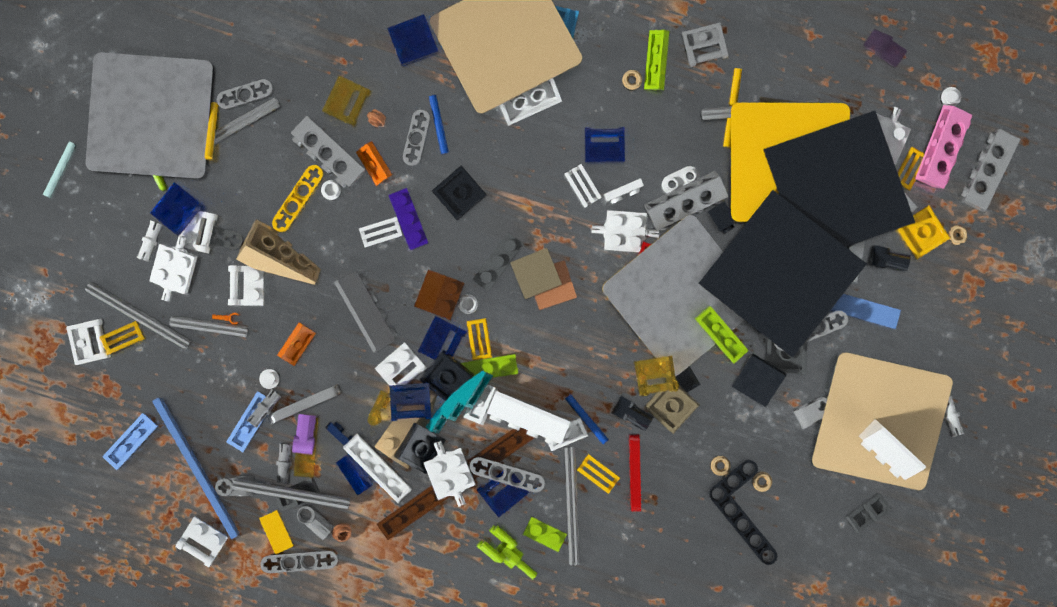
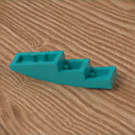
M481 371L464 383L436 411L425 428L439 434L448 419L456 421L464 407L472 409L493 375Z

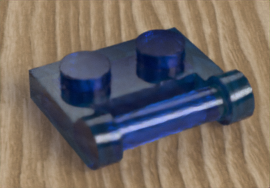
M585 127V163L625 162V127H618V129H591V127ZM618 136L619 142H591V137Z
M435 316L418 352L435 360L439 356L451 330L455 332V335L447 353L453 357L462 337L466 336L467 331Z
M429 383L389 385L392 422L397 421V419L409 418L431 419ZM425 405V410L397 411V406Z
M504 471L499 473L496 477H501L504 474ZM514 473L511 475V480L514 483L521 482ZM491 480L483 487L480 486L476 489L498 518L530 492L507 485L490 498L487 493L501 483L495 480Z

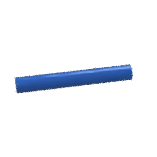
M432 95L429 96L440 151L441 154H447L449 151L437 96Z
M571 394L565 398L602 444L606 443L609 439Z

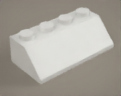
M498 391L495 392L487 412L491 415L489 419L501 423V420L509 422V427L518 431L520 427L528 430L526 434L535 438L541 435L546 438L545 442L554 446L557 443H562L570 425L568 420Z

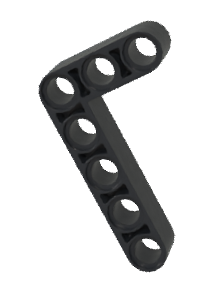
M745 459L709 488L708 496L758 559L766 565H772L777 561L776 550L731 496L757 474V464L752 460ZM746 463L753 465V471L750 474H745L743 471V466ZM734 475L738 478V483L731 487L728 485V478ZM716 488H720L723 492L722 497L719 499H714L712 496V492ZM727 504H734V513L726 514L725 506ZM741 519H745L748 522L747 528L744 530H740L737 527L738 521ZM759 535V544L751 545V536ZM766 550H771L773 553V557L769 561L763 559V553Z

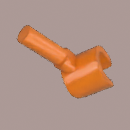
M238 313L230 315L212 314V319L229 321L234 325L239 322H232L231 316L240 315Z

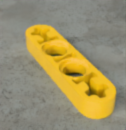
M311 165L305 170L273 218L272 226L276 231L286 232L291 227L323 179L324 173L319 166ZM316 169H318V174L320 176L318 178L314 177L311 182L315 183L313 187L309 183L303 181L305 178L307 180L310 179L311 174L309 172L311 170L315 171ZM301 185H306L309 188V193L306 196H301L298 193V188ZM291 201L298 204L297 211L293 213L287 210V205ZM284 210L293 217L291 220L287 217L284 222L287 224L286 227H280L279 229L277 220L284 218L285 215L281 214Z

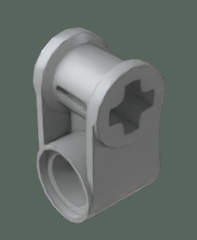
M819 397L793 411L803 429L823 418L824 410L819 409L821 406L820 402L826 403L828 398Z
M253 475L235 477L236 479L253 481ZM235 478L220 479L215 485V490L220 496L254 495L253 492L232 489V482ZM223 482H226V485H230V489H227L226 493L220 489Z

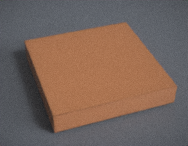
M565 260L554 263L562 285L535 295L539 310L577 298Z

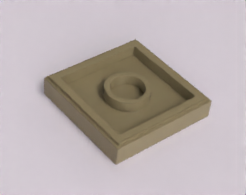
M547 248L510 262L525 299L562 285Z
M670 378L644 408L674 434L700 406V403Z

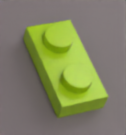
M532 516L523 533L524 536L559 552L567 536L566 533Z

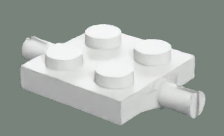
M894 107L890 117L877 114L895 165L911 131L910 128L897 121L902 111L897 107Z
M607 210L604 226L592 225V228L600 229H592V233L604 235V250L639 252L643 241L645 242L647 237L659 238V234H651L659 233V230L647 228V213Z
M179 235L176 246H169L164 243L159 244L150 282L164 288L161 300L169 302L172 291L182 294L188 293L198 256L184 249L187 237Z
M439 441L438 444L434 443L438 455L432 460L424 462L436 496L438 500L447 496H455L458 507L465 505L462 492L476 484L463 451L459 448L454 451L445 452L442 441Z

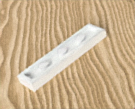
M358 434L343 446L344 450L397 503L412 490Z

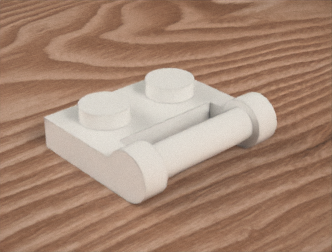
M186 208L180 231L181 236L187 237L184 248L209 254V243L214 222L217 221L218 215ZM205 219H207L201 245H199Z
M228 266V272H230V299H228V305L264 306L265 271L257 270L250 266ZM238 272H244L243 299H238Z
M102 319L66 327L75 365L111 357V355L107 356L106 350L99 339L100 336L104 335ZM94 327L100 351L99 354L95 355L88 329Z
M404 342L375 369L393 391L399 395L402 389L421 372L424 373L427 367ZM412 362L417 365L398 383L393 381V378Z
M194 516L175 547L179 550H185L203 561L204 565L210 568L227 541L228 536ZM190 537L211 550L210 556L187 543L188 538Z

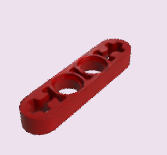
M629 434L631 512H641L640 435Z

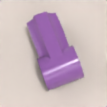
M298 415L297 431L293 440V453L313 455L316 416Z

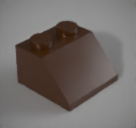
M428 270L414 307L451 321L465 283Z

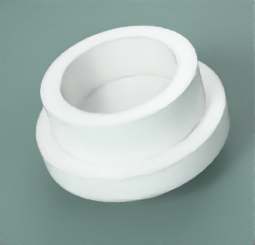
M954 87L946 88L941 94V100L944 105L956 106L961 101V93Z
M328 180L322 185L321 192L326 199L334 200L340 196L341 187L338 182Z
M466 294L459 299L458 307L462 313L472 314L478 307V301L473 295Z
M272 369L264 370L259 377L260 384L266 389L275 388L279 383L278 373Z

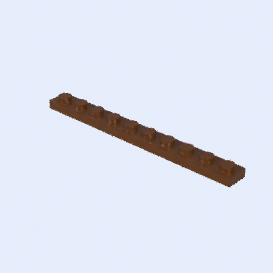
M520 427L519 431L512 429L467 460L469 469L471 461L476 457L500 463L535 437L526 434L528 430ZM480 460L477 463H473L477 472L480 469H484L487 472L492 465L488 463V467L483 466ZM471 472L474 480L479 477ZM431 485L378 522L377 526L386 539L389 540L451 496L438 500L433 485Z

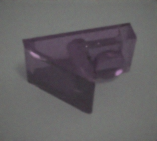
M876 29L873 30L863 45L895 68L907 53L906 49L892 40V36Z

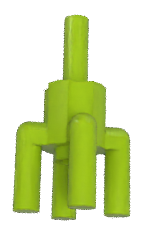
M493 525L489 531L501 543L494 549L486 541L483 542L481 540L477 547L494 562L504 563L510 569L516 565L533 580L538 573L521 560L523 553L516 548L517 541L498 525Z

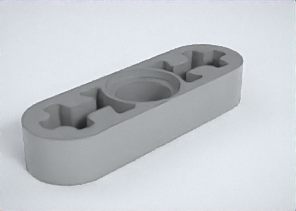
M261 79L225 90L218 94L217 103L222 109L229 110L268 98L273 93V85L268 80ZM261 84L269 86L266 94L259 91L256 92L258 96L254 97L252 86H255V90L260 89ZM243 89H248L251 93L250 98L247 100L240 98V92ZM236 92L238 103H236L235 99L230 100L229 105L221 103V100L224 99L223 96L226 95L228 98L234 97L232 93Z
M422 109L415 111L411 119L403 153V160L408 166L418 165L422 157L430 123L428 112ZM420 114H424V118L427 119L421 124V128H425L424 132L420 129H413L414 125L418 127L416 116H420ZM416 132L422 135V141L418 144L411 141V135ZM409 144L413 147H420V151L415 149L417 160H413L412 163L409 162V158H406L407 154L410 155L412 152V148H408Z

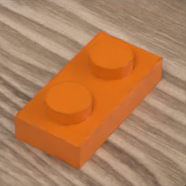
M372 141L356 151L376 186L392 176Z
M299 322L277 356L295 366L316 333Z

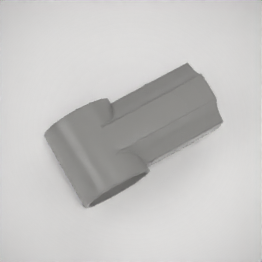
M305 504L299 508L297 512L298 520L324 540L333 530L334 526L322 517L313 506ZM303 509L310 510L312 513L311 518H302L301 511Z

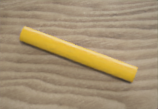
M211 102L205 159H212L218 113V103Z

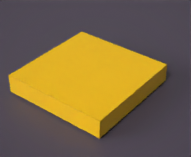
M930 205L913 215L915 223L897 229L916 260L950 239Z

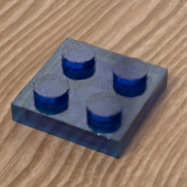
M424 14L387 28L401 66L438 52Z
M174 182L150 214L179 236L204 205Z

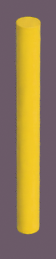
M739 68L734 69L729 107L738 103L742 69ZM727 118L723 145L731 148V118Z

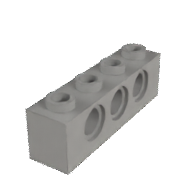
M308 116L291 132L294 136L292 140L299 147L304 145L308 149L306 153L314 161L318 158L323 163L321 167L328 174L333 172L337 176L335 180L343 188L346 185L351 188L366 172L361 165ZM316 135L318 137L315 145L308 144L309 136ZM329 148L332 150V156L325 159L322 157V152L324 149ZM339 162L347 164L344 172L337 171L336 166Z
M1001 129L996 130L995 133H990L987 139L989 145L986 150H982L978 158L981 161L978 168L974 167L970 174L972 180L969 186L966 185L961 193V196H963L961 202L982 212L987 210L1021 140L1020 138ZM994 147H999L1002 150L1000 157L994 155ZM987 164L993 167L992 175L985 172ZM978 182L983 183L985 186L983 193L976 189Z
M713 171L644 204L652 225L658 231L669 228L671 224L681 221L687 215L703 212L706 210V207L712 204H719L729 196L721 177L716 171ZM704 191H709L705 197H701ZM691 199L688 205H683L685 200ZM668 208H673L671 213L665 214Z

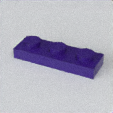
M405 188L390 194V201L410 251L429 244L408 189Z

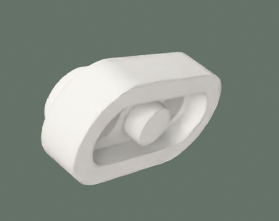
M687 166L666 176L662 181L663 191L667 194L700 178L699 171L695 167ZM689 172L694 176L691 180L686 177V174ZM670 181L675 182L676 186L674 188L668 186Z

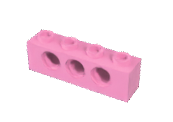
M943 105L915 179L935 188H945L949 182L952 167L956 163L959 149L963 145L966 131L970 127L972 114L955 106Z

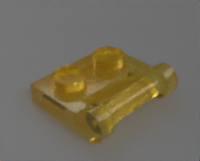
M338 76L322 112L355 127L357 123L356 118L371 90ZM356 90L360 92L349 117L343 114Z
M672 356L634 362L641 396H648L650 393L663 391L677 392L679 390ZM663 377H666L667 383L656 385L647 384V380Z
M385 390L380 391L367 419L370 425L375 426L381 423L382 417L380 414L383 409L386 410L392 400L389 397V392Z

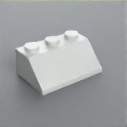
M552 78L499 105L509 126L558 104L562 100Z
M876 419L859 435L863 440L861 445L869 452L874 450L877 453L875 458L883 465L885 463L891 466L889 471L897 478L901 476L906 480L926 468L918 458Z

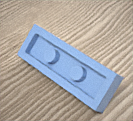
M259 391L253 397L226 441L241 452L246 450L263 422L262 420L256 428L247 421L258 407L257 404L261 403L266 397Z
M142 413L102 457L118 470L153 433L158 425L145 413Z

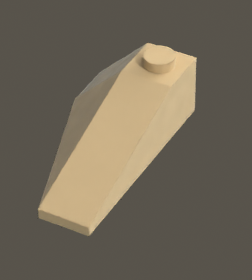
M257 219L252 225L236 260L254 269L314 285L321 270L304 254L297 253L289 241H283L274 228Z
M421 382L377 442L375 448L408 469L410 465L398 460L394 456L414 422L424 428L430 420L437 394Z

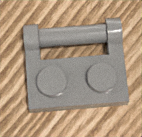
M721 23L681 33L690 67L696 66L697 63L721 57L722 59L728 58ZM717 44L720 47V50L697 56L693 54V50Z

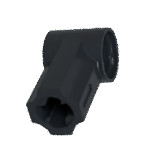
M873 245L869 265L908 271L911 255Z
M623 396L620 397L611 412L644 431L647 430L654 416L640 409L635 403Z

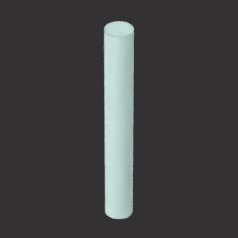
M68 142L43 195L51 197L76 144Z

